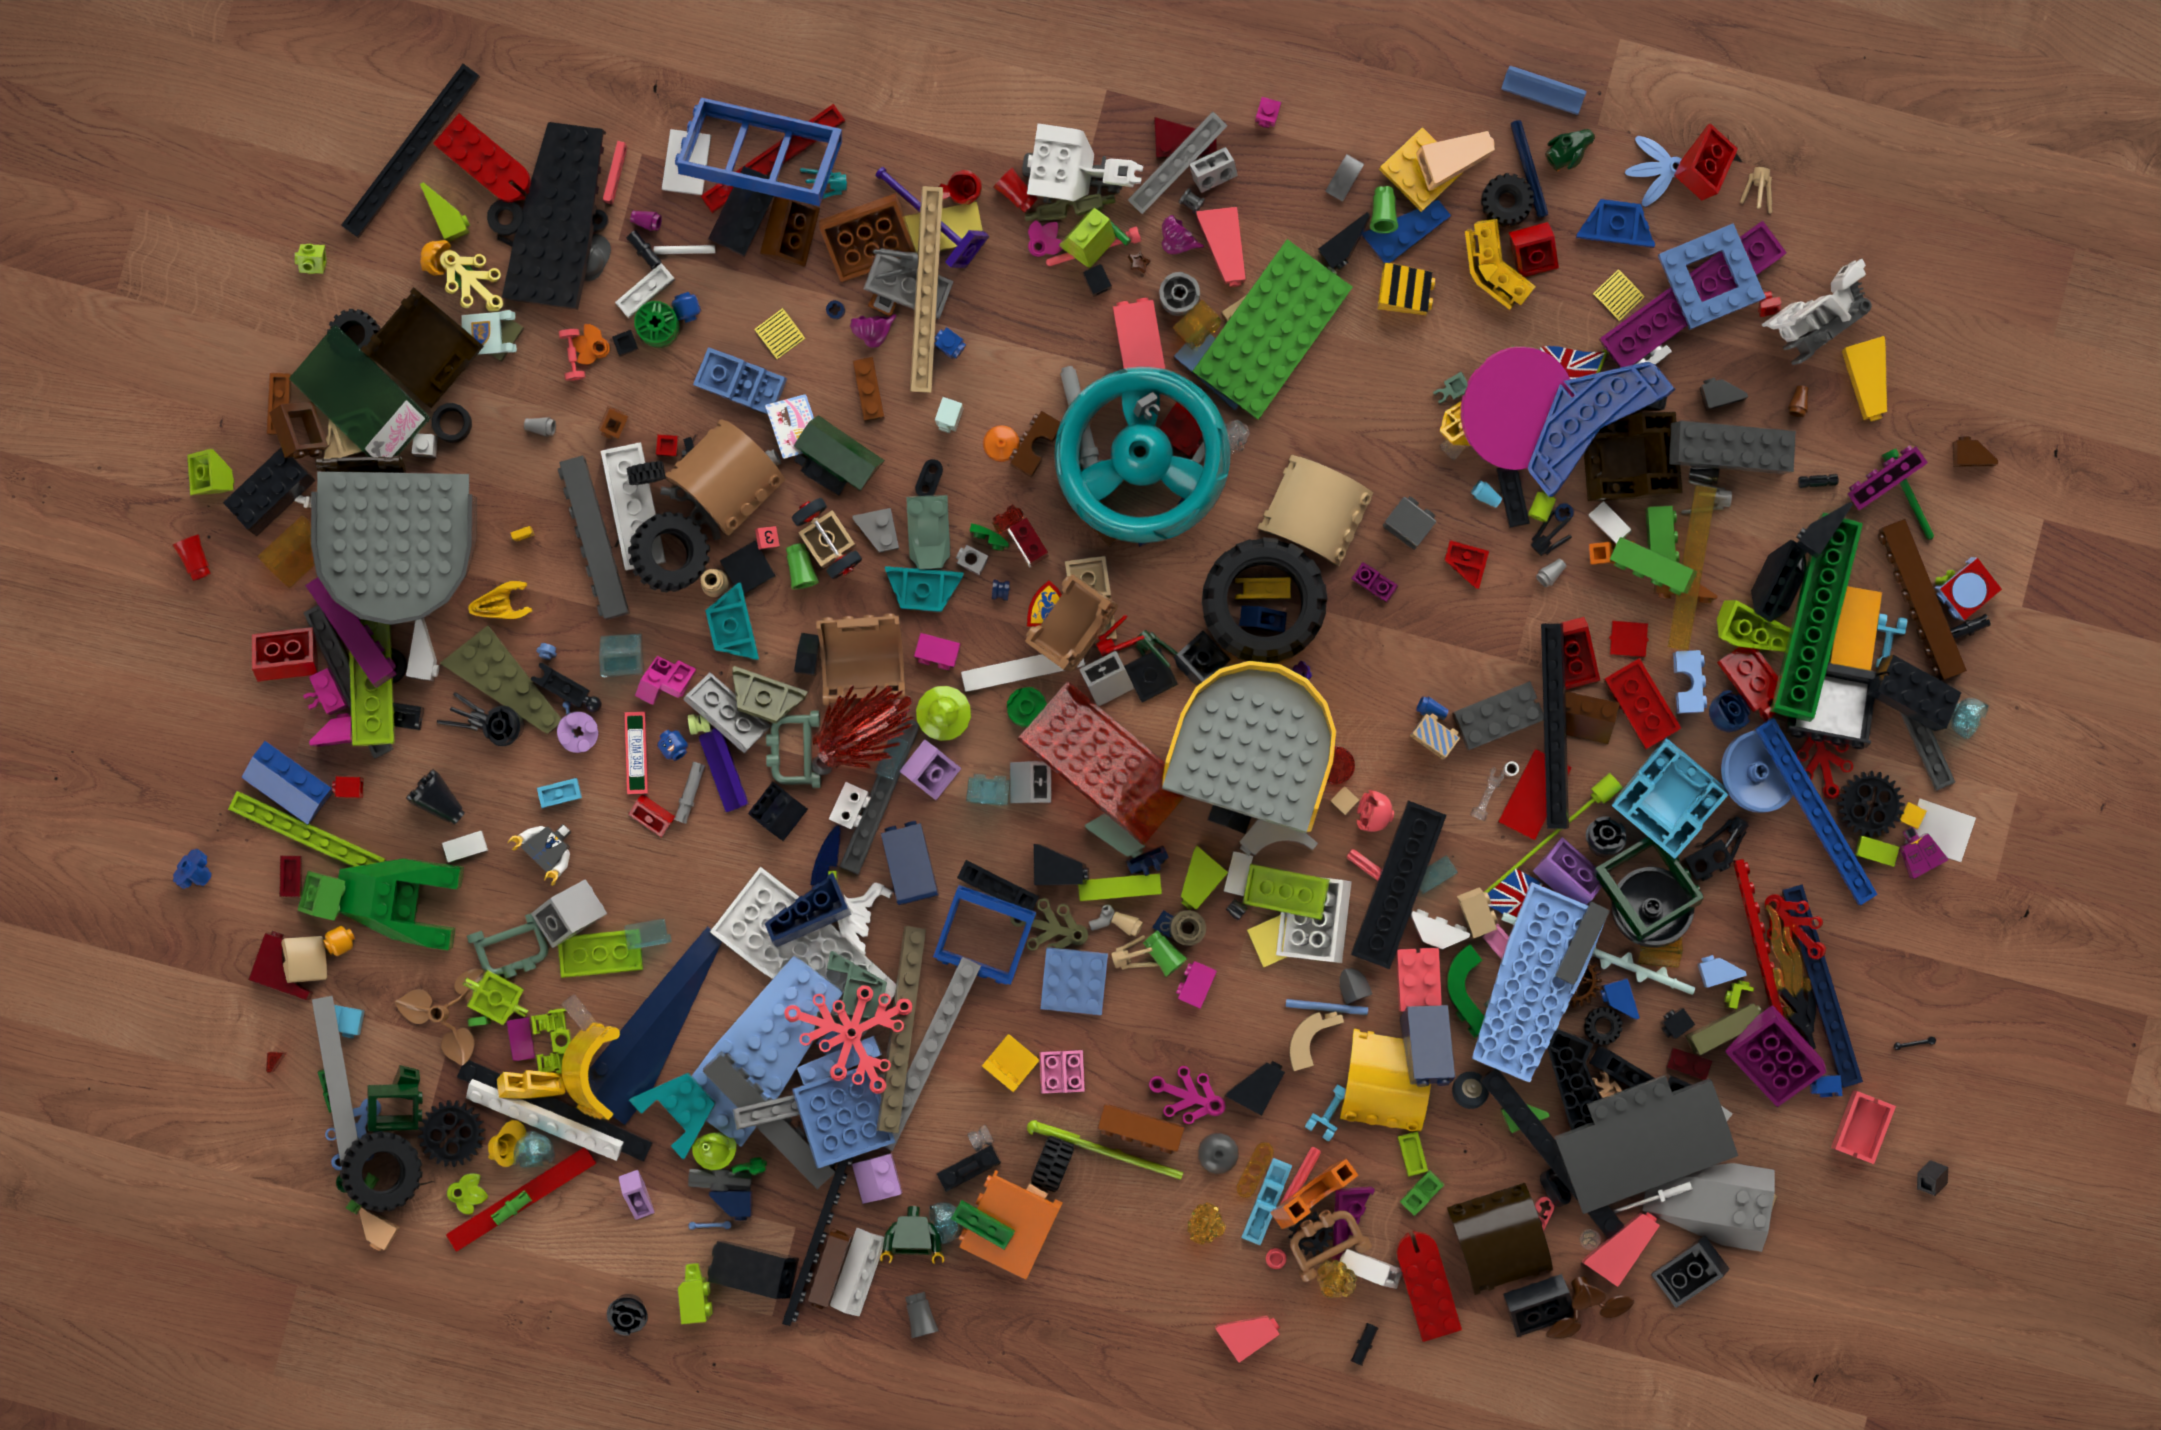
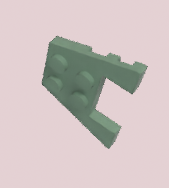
M830 951L827 970L848 974L842 1001L845 1004V1011L850 1021L853 1018L858 1003L857 990L863 985H867L873 990V998L866 1003L859 1024L875 1017L879 1005L878 998L881 994L885 993L887 982L855 965L848 959L843 958L836 952ZM863 990L861 992L862 997H867L869 992ZM818 1011L817 1017L823 1019L821 1013ZM831 1014L835 1023L843 1025L838 1015ZM815 1025L814 1030L820 1027Z

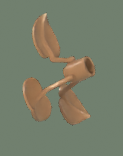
M471 969L462 973L456 979L454 985L455 991L461 994V996L448 1004L431 1007V996L428 992L421 989L412 990L395 1001L400 1013L410 1022L423 1024L430 1019L433 1022H441L442 1025L451 1029L452 1032H448L443 1036L441 1048L449 1059L457 1062L459 1065H465L471 1058L475 1041L473 1034L467 1028H459L456 1031L452 1025L446 1022L449 1017L448 1008L463 998L469 1002L473 990L463 986V982L468 978L478 983L485 974L483 969Z

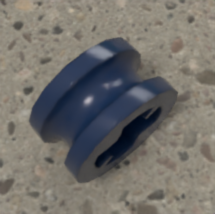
M833 300L827 304L826 312L830 318L837 320L844 316L845 307L841 302ZM834 305H837L838 308L841 307V311H838L837 315H834L833 312L830 313V309H833Z
M1566 503L1560 504L1555 509V518L1563 522L1567 516L1560 517L1559 514L1561 512H1559V509L1564 510L1565 508L1569 510L1567 513L1572 518L1574 510L1571 505Z

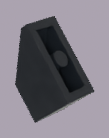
M801 633L796 654L795 673L816 676L820 652L818 635Z

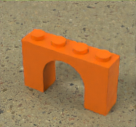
M1347 1159L1336 1162L1270 1213L1282 1229L1295 1225L1311 1212L1309 1209L1335 1190L1343 1188L1359 1175Z

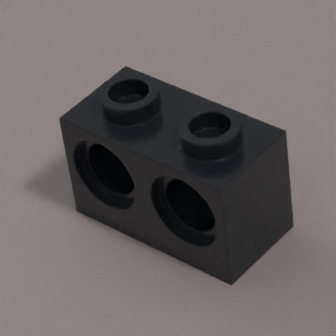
M1722 839L1685 857L1696 880L1701 879L1703 882L1713 876L1712 872L1718 869L1722 872L1731 867L1730 863L1733 862L1729 851L1724 849L1725 844ZM1716 851H1722L1725 854L1722 862L1714 860L1713 855ZM1699 860H1703L1706 863V869L1703 872H1698L1695 869V864Z

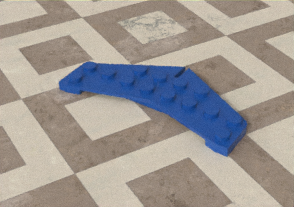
M1643 362L1565 380L1564 383L1573 392L1574 397L1570 395L1562 384L1559 385L1528 465L1529 473L1549 497L1554 496L1560 490L1602 427L1669 396L1675 390L1655 364Z

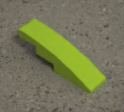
M1160 874L1086 880V884L1078 885L1080 901L1162 894Z

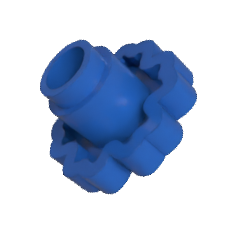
M199 849L191 850L178 863L177 870L173 874V882L182 889L189 888L192 883L201 886L206 885L211 878V872L206 867L207 856Z

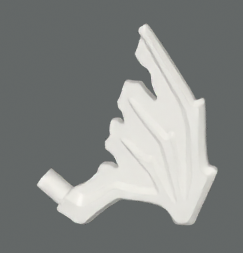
M877 882L873 883L861 897L847 898L844 895L852 915L838 920L841 937H845L862 955L866 954V946L863 942L859 941L857 934L862 937H868L869 928L866 923H870L871 912L867 911L866 907H872L873 902L880 895L891 898L893 894L892 890L885 888L884 885Z

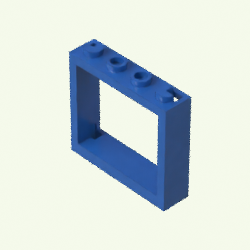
M959 885L933 957L941 961L942 964L948 965L951 963L957 965L956 968L963 957L943 949L960 899L1025 921L1026 925L1009 973L969 959L981 965L977 976L981 978L990 977L995 979V982L998 984L1011 985L1036 912Z

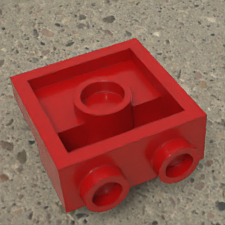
M1176 402L1159 428L1166 434L1172 447L1189 458L1191 453L1195 455L1201 446L1199 441L1203 436L1194 417L1187 409Z

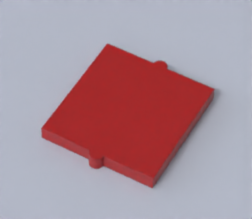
M1612 621L1611 636H1609L1611 640L1610 655L1646 657L1647 642H1649L1647 638L1648 623Z

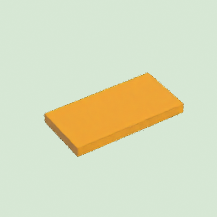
M1847 586L1829 663L1871 671L1882 592Z

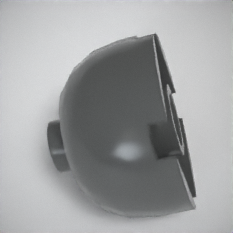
M1212 1133L1202 1140L1198 1149V1159L1202 1167L1208 1172L1224 1174L1236 1165L1239 1157L1238 1147L1229 1135Z

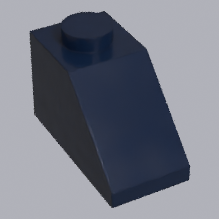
M1241 606L1239 626L1285 632L1287 612L1260 606Z
M711 1190L709 1192V1196L730 1217H735V1220L744 1221L747 1220V1217L752 1216V1191Z

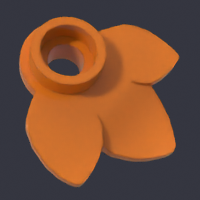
M584 324V336L572 339L573 347L580 353L577 362L580 364H592L597 358H604L610 352L609 343L602 338L601 331L594 325ZM603 345V351L598 352L596 350L597 346Z

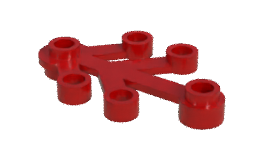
M1808 737L1802 748L1796 752V756L1800 762L1806 761L1809 757V750L1814 743L1816 744L1817 751L1805 771L1810 773V780H1812L1814 777L1813 772L1820 763L1825 782L1822 794L1826 799H1835L1838 797L1840 790L1833 782L1829 761L1840 767L1844 773L1853 770V763L1849 760H1843L1825 749L1824 741L1816 742L1811 740V737ZM1845 744L1844 750H1840L1839 746L1833 745L1839 753L1846 752L1849 748L1848 744ZM1800 752L1805 753L1804 759L1799 758ZM1844 763H1849V770L1844 769ZM1830 787H1833L1835 789V793L1833 795L1829 794L1828 789Z
M1772 894L1766 898L1765 908L1770 913V929L1767 930V937L1770 940H1775L1781 935V931L1778 928L1779 916L1784 921V944L1780 948L1781 953L1788 956L1794 952V932L1808 948V955L1812 959L1822 958L1826 954L1825 945L1821 942L1814 943L1799 926H1810L1812 929H1818L1823 925L1822 918L1819 916L1812 918L1791 916L1786 911L1796 910L1799 914H1803L1809 910V904L1804 900L1799 902L1784 901L1778 894ZM1772 901L1776 902V908L1772 907ZM1800 904H1803L1805 906L1804 911L1800 909ZM1814 919L1819 922L1818 926L1813 924ZM1772 930L1776 932V937L1772 936ZM1785 946H1789L1790 952L1785 950ZM1813 948L1818 950V955L1813 953Z

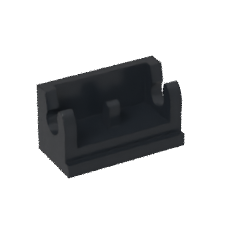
M393 702L394 726L421 730L424 708Z

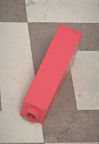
M1237 207L1197 211L1196 219L1224 284H1229L1230 287L1241 286L1246 278Z
M1640 1212L1610 1239L1604 1241L1582 1260V1263L1619 1287L1660 1225L1656 1223L1657 1218L1648 1212L1645 1215Z

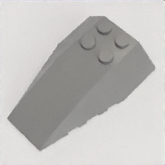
M1736 1163L1718 1164L1645 1191L1644 1199L1659 1195L1658 1191L1661 1189L1664 1191L1691 1182L1692 1190L1671 1196L1662 1202L1659 1198L1643 1204L1642 1211L1699 1236H1706L1707 1239L1720 1245L1762 1252L1770 1225L1775 1193V1170Z

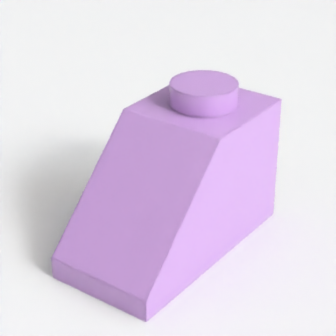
M635 1170L619 1176L622 1195L635 1220L655 1213L639 1171Z

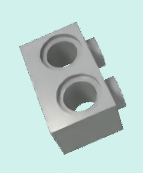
M1226 147L1189 164L1193 180L1201 193L1238 176L1234 159Z

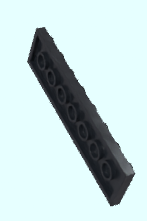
M1409 800L1407 801L1350 955L1390 969L1447 815Z

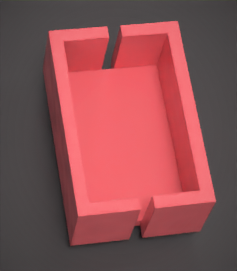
M1419 948V953H1416V949H1397L1396 963L1400 1012L1405 1011L1407 1007L1442 1005L1439 948Z
M1853 1090L1831 1148L1874 1164L1896 1106Z

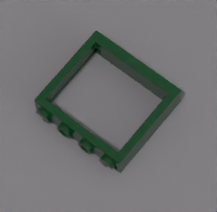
M1649 837L1644 838L1596 867L1593 874L1639 941L1699 906L1704 898L1700 891L1701 888L1698 885L1695 886L1692 882L1689 871L1686 868L1683 869L1680 865L1679 857L1677 856L1674 859ZM1653 846L1691 901L1646 927L1608 872Z

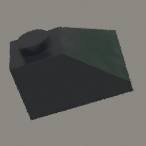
M1212 805L1207 821L1246 834L1251 816Z

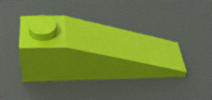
M1724 600L1717 617L1719 638L1734 646L1785 652L1791 628L1775 620L1772 622L1765 620L1757 615L1754 609L1737 600Z

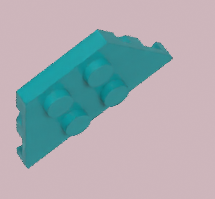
M885 566V571L900 608L908 610L942 612L964 576V572Z
M740 582L707 608L705 612L716 651L758 660L757 646Z

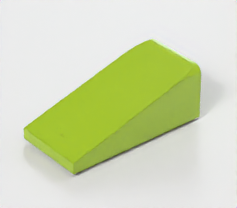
M1859 836L1855 856L1894 867L1900 847L1865 836Z

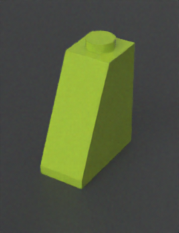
M1198 846L1193 851L1180 896L1183 899L1181 903L1189 910L1192 908L1197 910L1228 873Z

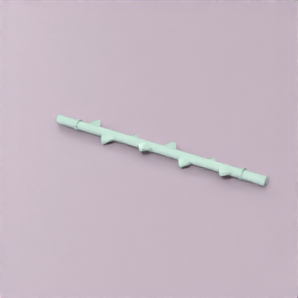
M1504 912L1501 920L1514 925L1517 917ZM1596 946L1594 948L1592 956L1600 959L1602 969L1615 964L1635 972L1637 982L1639 983L1648 977L1668 985L1672 989L1676 988L1688 994H1694L1695 987L1680 982L1676 978L1668 977L1665 967L1655 972L1634 964L1632 953L1628 952L1622 958L1596 949Z

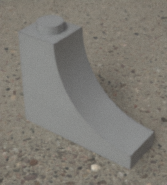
M1261 819L1254 823L1239 842L1242 845L1240 849L1248 856L1251 853L1255 856L1265 846L1279 841L1298 842L1311 850L1318 844L1308 834Z

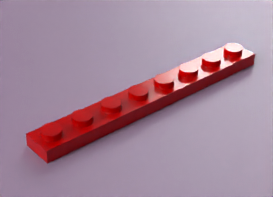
M1744 859L1734 860L1733 866L1769 1007L1773 1005L1784 1017L1783 1014H1786L1785 1005L1783 1002H1780L1778 996L1780 986L1778 982H1775L1773 974H1776L1773 962H1770L1768 954H1771L1768 942L1764 941L1765 927L1758 917L1760 907L1758 902H1754L1753 894H1755L1753 882H1749L1748 878L1750 868L1748 862H1744Z

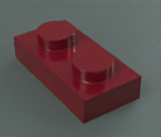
M280 856L279 897H301L302 856Z
M1672 1047L1666 1067L1706 1080L1712 1061Z

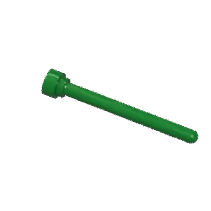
M1895 448L1881 456L1884 462L1892 457L1895 460L1899 458V453ZM1904 479L1900 482V485L1926 538L1932 540L1934 534L1907 479Z

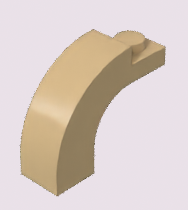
M1335 1011L1325 1014V1019H1322L1320 1012H1317L1305 1018L1297 1026L1289 1046V1056L1293 1071L1314 1066L1310 1054L1312 1037L1323 1028L1344 1023L1342 1014L1337 1015Z

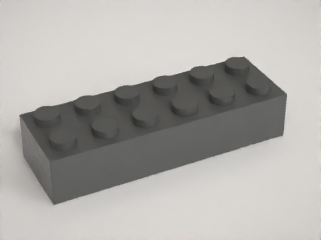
M1690 421L1671 423L1669 464L1775 474L1794 472L1796 431Z

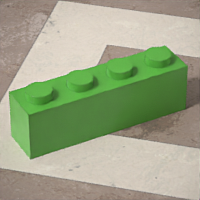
M1622 537L1619 538L1610 557V560L1615 562L1614 566L1623 570L1628 567L1633 570V575L1642 579L1644 576L1652 578L1651 583L1660 587L1665 584L1670 587L1669 591L1677 595H1681V592L1688 594L1698 572Z

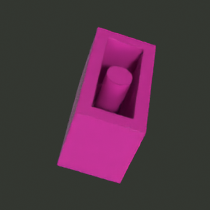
M920 633L914 657L918 659V663L930 665V662L938 664L937 668L949 671L950 667L955 668L961 644Z
M1196 961L1193 964L1188 963L1184 972L1187 978L1184 983L1180 982L1176 994H1179L1178 999L1201 1009L1217 971Z

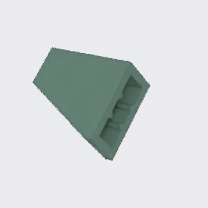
M1120 804L1085 825L1087 830L1126 857L1132 856L1135 858L1143 853L1142 848L1145 845Z

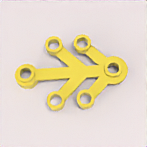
M451 250L443 252L440 257V264L446 269V292L449 294L456 293L458 289V283L455 281L456 272L461 276L462 298L460 305L463 308H469L473 304V297L470 295L471 286L486 300V308L489 312H499L503 306L502 298L498 295H492L477 280L497 282L501 276L500 271L496 268L490 271H467L462 265H474L476 268H482L486 258L481 254H477L475 257H459L456 252ZM451 257L454 262H449L447 258ZM476 259H481L482 263H477ZM491 273H495L497 278H493ZM448 285H454L455 289L451 290ZM463 299H468L470 304L464 303ZM492 300L498 301L499 304L494 305Z

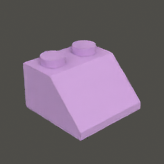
M924 740L901 768L900 772L933 799L937 800L961 768L927 740Z
M892 1153L852 1164L863 1204L903 1193Z

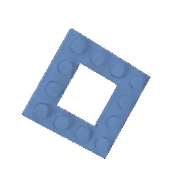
M1734 223L1658 254L1660 263L1690 330L1766 298ZM1722 251L1737 288L1701 302L1686 266Z

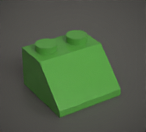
M308 871L297 910L312 916L335 921L336 916L340 912L339 903L341 896L345 893V881Z

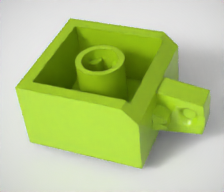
M699 1263L686 1264L685 1281L678 1287L681 1324L706 1322L713 1314L712 1302L708 1301V1296L711 1294V1284L706 1281V1277H702Z

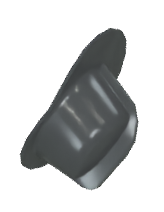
M593 234L591 251L584 281H592L598 278L610 257V243L602 235Z

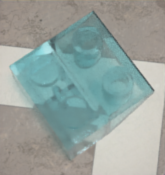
M642 634L601 636L599 650L600 676L644 675Z

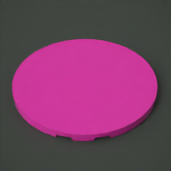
M1511 347L1494 353L1474 371L1468 381L1465 395L1462 397L1461 423L1468 443L1482 459L1505 469L1517 470L1528 468L1559 385L1562 384L1572 397L1575 396L1564 383L1565 380H1570L1563 366L1554 357L1541 350L1530 347Z

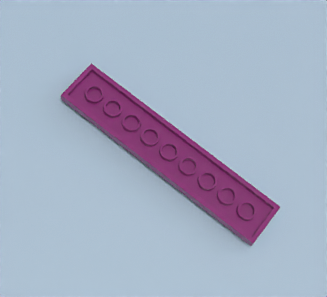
M1763 220L1740 236L1756 276L1787 253ZM1722 251L1689 273L1701 302L1737 288ZM1670 287L1602 336L1599 341L1619 368L1634 365L1688 325Z

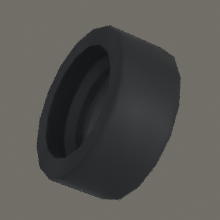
M446 403L439 406L431 419L435 434L449 443L464 440L472 428V419L469 412L461 405L455 403ZM448 411L458 412L464 420L462 430L455 435L446 434L440 427V419Z

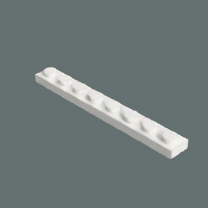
M474 1079L469 1083L466 1099L617 1161L620 1156L623 1141L522 1099L499 1098L498 1089Z

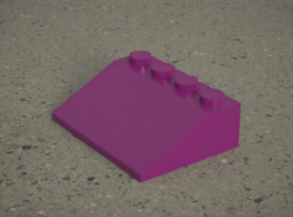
M1773 1005L1758 1015L1726 1050L1729 1057L1776 1107H1779L1826 1073L1824 1060Z

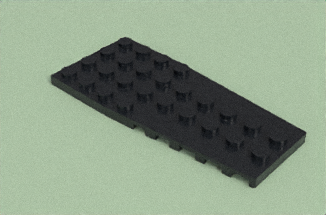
M548 122L532 175L529 193L523 206V221L519 225L514 237L502 294L503 299L575 310L579 309L591 251L594 229L592 218L596 213V205L594 203L595 195L598 194L599 190L597 180L598 174H601V166L599 165L601 154L604 152L602 142L603 135H606L605 130Z

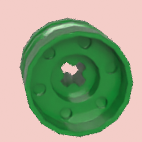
M650 301L643 304L635 315V329L647 345L654 348H664L677 340L680 333V322L674 310L668 304L661 301ZM654 319H658L659 322H661L658 323V327H655L652 324L655 322Z

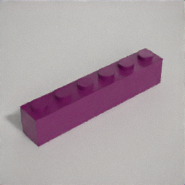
M319 577L305 585L376 688L397 675L393 670L396 668L394 662L390 657L386 659L382 654L385 651L379 641L374 642L371 638L374 633L367 624L363 626L359 617L336 603Z

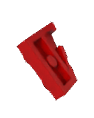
M1450 540L1444 561L1475 589H1479L1489 551Z

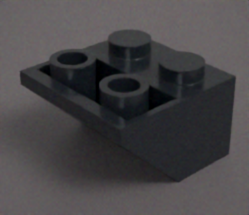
M772 781L748 814L769 832L784 841L807 812L808 808Z

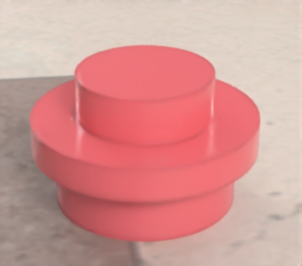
M1279 1248L1269 1250L1266 1254L1268 1266L1273 1269L1282 1268L1286 1263L1284 1251Z

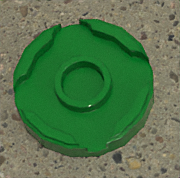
M1033 687L1015 690L1007 701L1009 718L1016 725L1023 728H1031L1038 725L1047 714L1048 704L1046 698L1039 690Z

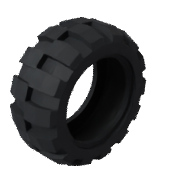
M1263 537V539H1249L1238 543L1227 552L1225 551L1215 561L1203 587L1201 604L1208 630H1210L1215 641L1225 651L1244 661L1278 663L1294 657L1314 640L1322 627L1328 598L1326 584H1324L1321 577V571L1315 562L1303 553L1302 549L1292 543L1288 544L1276 538ZM1268 565L1279 568L1286 572L1296 583L1301 596V610L1297 621L1287 631L1272 637H1259L1241 629L1231 617L1227 604L1229 586L1237 575L1250 567Z

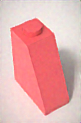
M1268 1316L1228 1322L1215 1326V1329L1239 1363L1280 1335L1278 1332L1280 1326L1274 1318L1269 1319Z

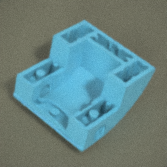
M1665 738L1627 783L1612 806L1676 859L1702 829L1703 823L1723 802L1728 793L1724 785L1668 738Z

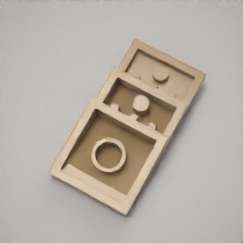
M1105 556L1065 561L1067 576H1071V574L1077 576L1111 599ZM1114 615L1099 636L1103 635L1115 624ZM1116 629L1107 637V640L1109 638L1113 641L1117 640ZM1099 638L1096 639L1094 644L1100 642Z

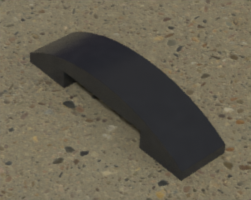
M965 860L957 876V879L1000 900L1031 911L1039 898L1038 895L968 860Z

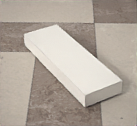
M661 263L615 303L630 318L643 304L653 299L673 282L675 278Z

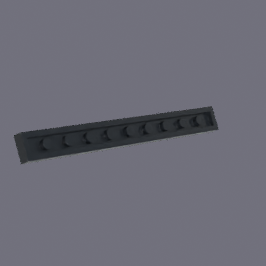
M465 64L460 66L341 224L342 227L357 238L362 235L478 81L480 76Z
M1542 623L1547 829H1568L1569 803L1563 623Z
M468 1060L465 1065L461 1066L457 1078L468 1083L474 1079L498 1089L497 1078L501 1074L472 1060ZM554 1097L522 1099L623 1141L621 1152L643 1162L653 1142L602 1119L599 1120L593 1116L585 1115L576 1107Z
M1493 1068L1480 1081L1578 1201L1556 1140L1502 1073ZM1608 1205L1588 1212V1215L1608 1239L1624 1227L1623 1223Z
M854 1157L838 1162L782 1321L784 1325L790 1326L791 1322L796 1323L799 1311L796 1310L798 1302L803 1303L806 1291L803 1290L805 1282L810 1283L813 1274L810 1271L812 1263L816 1264L819 1258L818 1245L819 1243H824L827 1235L824 1232L826 1224L830 1225L834 1213L830 1211L833 1204L837 1205L841 1193L837 1191L840 1185L844 1186L848 1175L844 1173L846 1166H851Z

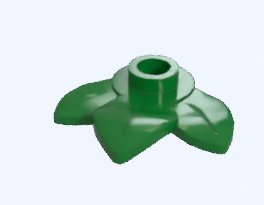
M755 1157L750 1159L748 1163L732 1166L731 1170L733 1174L742 1170H749L751 1174L756 1175L766 1170L767 1161L762 1160L761 1157Z

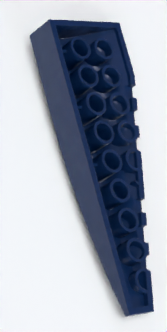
M708 926L620 1030V1036L611 1041L588 1070V1081L592 1093L599 1102L613 1113L612 1116L624 1125L637 1111L629 1100L654 1088L693 1002L699 993L701 985L707 976L709 968L722 944V941L710 932L712 929Z

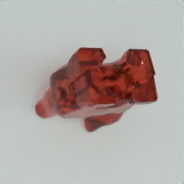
M1012 504L1003 514L993 517L992 524L998 533H1003L1011 526L1022 521L1023 510Z

